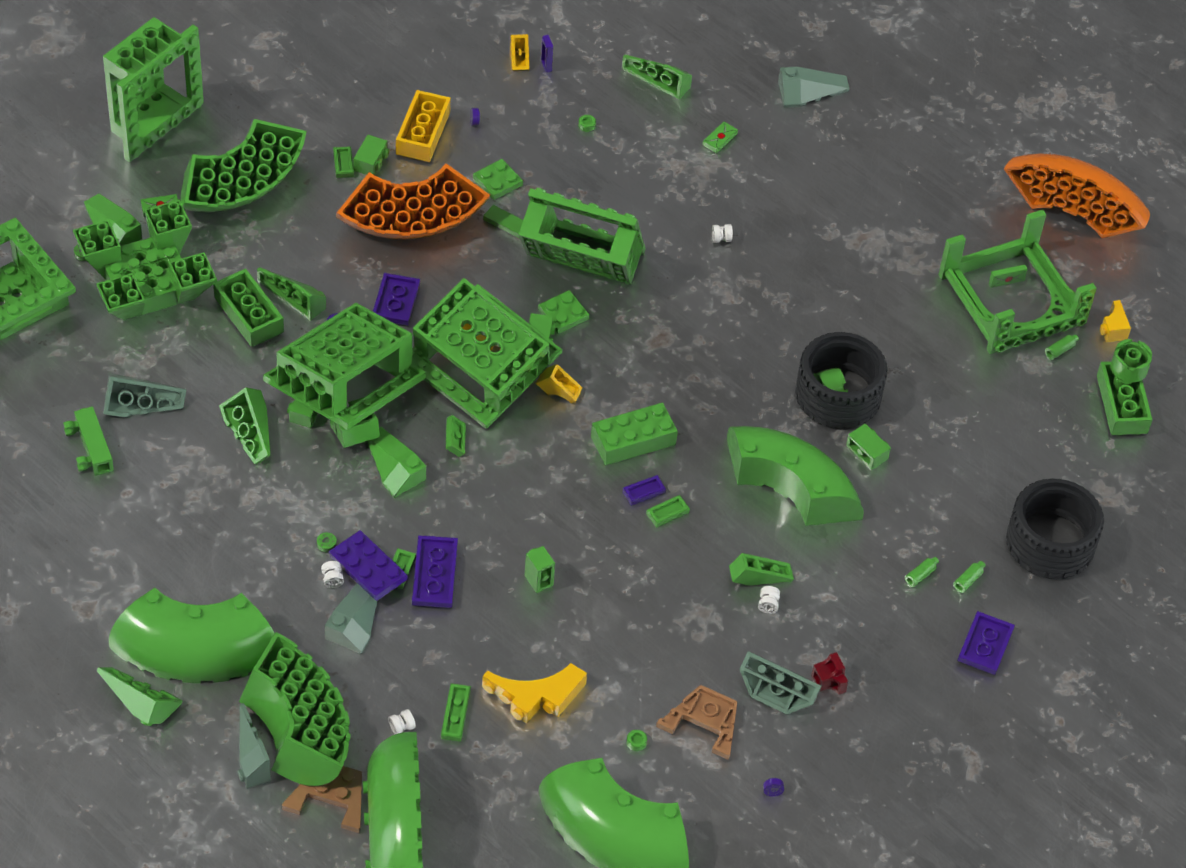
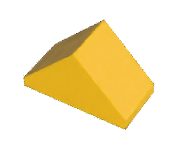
M528 34L511 35L512 70L530 69Z

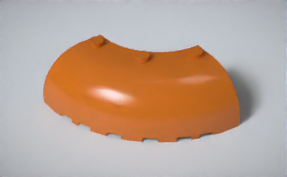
M1039 153L1014 157L1004 168L1009 178L1032 209L1052 208L1055 206L1063 208L1064 212L1074 216L1078 214L1087 220L1086 223L1101 238L1144 229L1149 221V209L1129 187L1110 173L1088 162L1063 155Z
M445 164L439 171L424 181L403 184L391 183V181L381 179L369 172L338 210L336 218L348 226L370 235L388 239H418L433 236L458 226L475 214L487 202L490 194L448 164Z

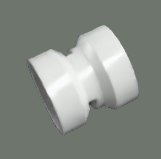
M725 224L724 226L712 225L713 243H719L720 241L732 242L733 231L731 224Z
M338 561L324 563L321 566V570L325 576L323 579L325 587L332 589L342 586L344 578L341 574V564Z
M773 586L761 588L759 610L767 614L777 612L778 600L780 598L779 589Z
M409 709L402 711L400 715L394 714L388 717L394 735L403 733L406 729L412 730L416 728L414 718Z

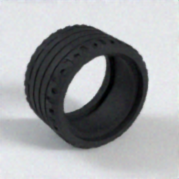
M834 332L815 338L805 347L800 359L795 389L796 399L800 408L812 420L831 428H853L868 422L869 419L876 415L881 405L888 371L885 357L873 342L857 334ZM825 369H845L861 376L869 386L855 392H840L822 385L813 374Z
M1054 478L1035 481V483L1026 486L1016 498L1006 534L1008 549L1021 567L1040 577L1064 579L1079 574L1089 566L1097 549L1104 526L1102 507L1090 491L1075 482ZM1042 514L1062 517L1073 523L1080 530L1083 538L1073 543L1049 541L1036 534L1029 527L1027 519Z

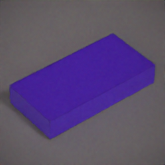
M549 35L542 37L541 63L546 72L552 71L553 44Z
M656 475L623 487V493L632 506L665 494L666 488L659 476Z

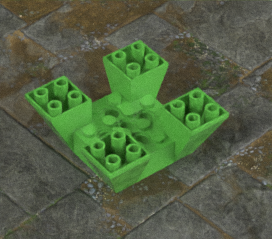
M180 199L144 209L150 238L120 246L109 220L73 230L85 260L106 280L96 283L109 314L122 320H127L195 300L217 282L205 252L185 258L180 256V252L192 229Z

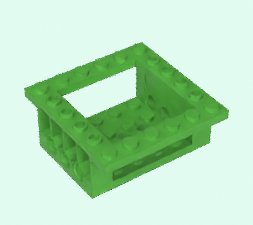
M153 17L103 55L111 132L122 138L124 159L128 162L139 157L143 151L151 147L158 139L164 137L168 131L175 128L178 123L189 117L193 111L200 108L204 103L199 29L195 25L190 26L180 34ZM181 55H184L186 97L164 82L163 69Z
M530 188L528 193L530 202L519 232L520 240L527 255L631 285L640 256H644L646 250L638 220L634 215L625 213V215L618 214L616 210L611 208L604 210L593 203L587 205L576 198H571L570 200L564 198L559 193L552 195L546 193L547 191L541 188H536V190ZM553 207L618 225L617 232L613 236L603 229L592 230L586 224L575 225L569 219L558 220ZM554 230L612 247L610 253L601 248H597V250L591 249L589 245L579 243L578 245L572 243L567 238H562L561 240L554 238L553 232Z
M16 217L0 225V245L10 241L13 259L12 262L0 268V302H5L4 305L0 306V340L69 305L68 296L76 293V287ZM16 293L21 294V296H19V297H15V296H12V295H14V294H16Z
M465 278L413 327L414 347L412 348V364L426 372L424 380L485 429L562 353V349L501 301L479 284L474 286ZM465 324L472 326L469 330H464L462 327ZM478 335H484L486 336V339L484 341H478L476 337ZM492 346H498L500 347V351L492 352L490 348ZM437 352L441 353L484 387L485 402L483 403L432 363L430 359Z
M354 303L277 351V366L263 375L264 382L347 430L426 378V372L412 364V333L358 303ZM372 365H376L395 376L364 398L347 407V382Z

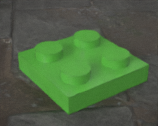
M503 159L473 173V179L484 191L490 194L493 200L523 186V180Z
M570 290L538 304V310L542 315L553 316V324H556L555 331L557 334L589 320V313Z

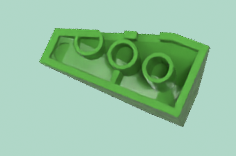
M629 55L623 56V70L677 99H680L691 88L692 75L674 66Z
M99 193L84 201L93 224L109 220L120 246L142 239L141 224L123 208Z
M261 267L257 269L259 283L310 321L326 309V296L323 292L316 290L310 285Z
M246 387L220 404L219 407L225 424L233 430L235 438L240 440L247 455L257 465L271 456L267 407L261 390Z
M380 427V437L367 441L376 462V467L384 487L395 498L426 480V465L412 450L384 428Z
M98 667L97 669L100 676L133 716L139 718L140 722L144 725L162 724L183 702L164 690L158 692L150 689L151 684L133 681L134 677L112 667Z

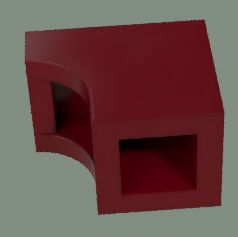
M837 652L829 654L827 659L813 665L811 676L815 683L822 686L820 691L831 689L837 692L838 695L846 693L848 680L845 676V667Z

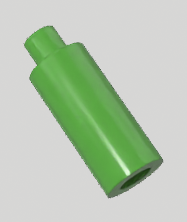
M1067 335L1045 349L1046 356L1050 360H1054L1076 346V342L1079 341L1078 336Z
M927 558L905 576L907 584L915 587L937 569L936 565L939 563L938 558Z
M983 561L973 563L954 581V588L958 592L964 593L984 573L985 563Z

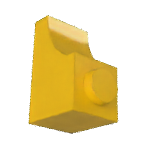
M1120 300L1113 301L1110 315L1104 317L1103 323L1100 325L1101 335H1104L1106 342L1128 339L1131 327Z
M558 364L548 367L536 382L547 395L560 396L570 403L576 402L583 388Z

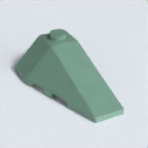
M780 67L778 84L784 107L804 106L809 101L815 100L816 102L821 100V97L838 95L850 89L847 76L803 67Z
M358 583L335 608L326 622L325 639L361 654L371 638L377 601Z
M243 703L240 704V770H237L240 782H244L248 789L270 782L271 774L270 759L261 738H258L257 730L253 727L251 717Z

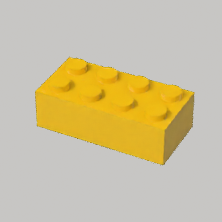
M416 90L396 138L397 155L427 162L431 161L450 114V97Z

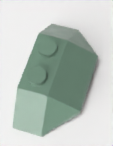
M749 651L739 669L750 697L785 714H790L813 705L822 687L793 671Z

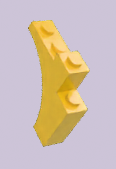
M570 663L566 668L552 676L538 680L518 681L500 677L487 670L482 678V687L488 693L498 696L505 704H510V713L515 719L528 723L541 707L547 713L559 717L586 685L587 673Z

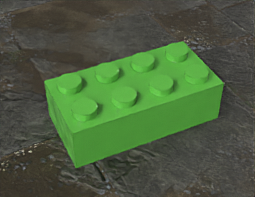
M246 268L213 284L214 298L251 347L284 332L283 316Z
M1101 362L1097 379L1111 435L1148 434L1152 423V416L1143 380L1124 384L1110 369L1111 362Z
M662 402L593 422L591 438L606 466L676 445L678 431Z

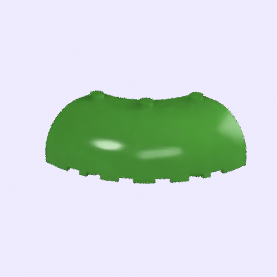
M254 119L245 140L225 154L219 156L192 154L184 173L180 201L184 210L195 212L225 211L260 199L272 191L291 171L302 150L307 131Z
M753 426L729 427L727 444L737 485L761 487L766 485L774 488L775 492L785 498L789 497L796 504L795 507L800 512L806 526L863 520V507L853 484L844 471L824 452L796 436L778 430Z
M153 588L128 606L116 620L109 635V648L127 663L130 662L136 665L143 672L146 670L154 673L159 678L167 680L172 678L182 680L185 683H201V681H213V683L229 681V678L237 676H248V673L253 671L275 633L262 613L242 593L220 603L193 605L173 600L156 588Z
M276 632L255 665L239 702L244 703L245 706L255 712L271 732L276 752L272 771L299 784L308 786L325 785L332 782L339 775L348 755L351 735L349 734L350 721L348 712L344 709V701L338 688H334L330 682L331 677L323 667H318L312 661L313 657L308 653L305 655L297 649V644Z
M403 732L388 737L376 747L369 759L367 781H363V794L368 796V812L364 813V825H369L370 860H365L366 868H423L420 782L418 775L419 760L416 732Z
M603 758L567 764L552 771L540 783L538 793L543 809L553 823L552 826L561 834L569 847L574 851H578L585 857V860L596 867L689 868L688 846L678 802L657 803L630 794L611 777L606 769Z

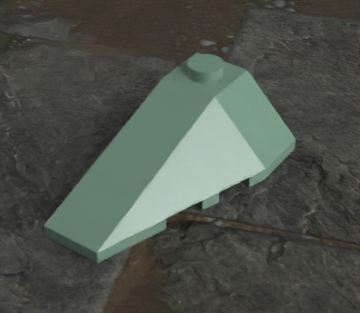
M109 373L103 414L128 417L137 414L182 409L187 389Z

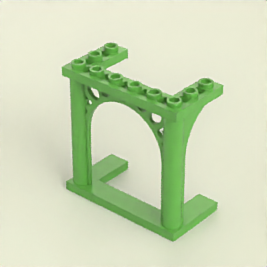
M1044 210L1027 214L1020 239L963 257L966 242L963 234L946 239L938 275L941 280L947 279L986 338L988 342L986 349L989 354L1000 353L1006 349L1018 347L1027 342H1034L1037 339L1049 337L1061 331L1065 332L1068 329L1080 327L1087 323L1097 288L1094 283L1078 287L1076 292H1074L1067 286L1039 245L1046 218ZM1025 254L1047 286L1051 296V305L1044 315L1029 322H1013L1015 313L1012 309L993 315L982 304L963 273ZM1058 310L1064 314L1057 316L1052 311Z

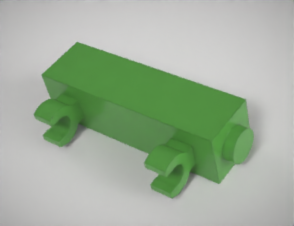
M93 406L74 411L75 421H66L63 425L66 436L79 432L85 447L87 457L80 456L76 458L79 472L85 471L89 467H92L95 476L114 471L113 460Z

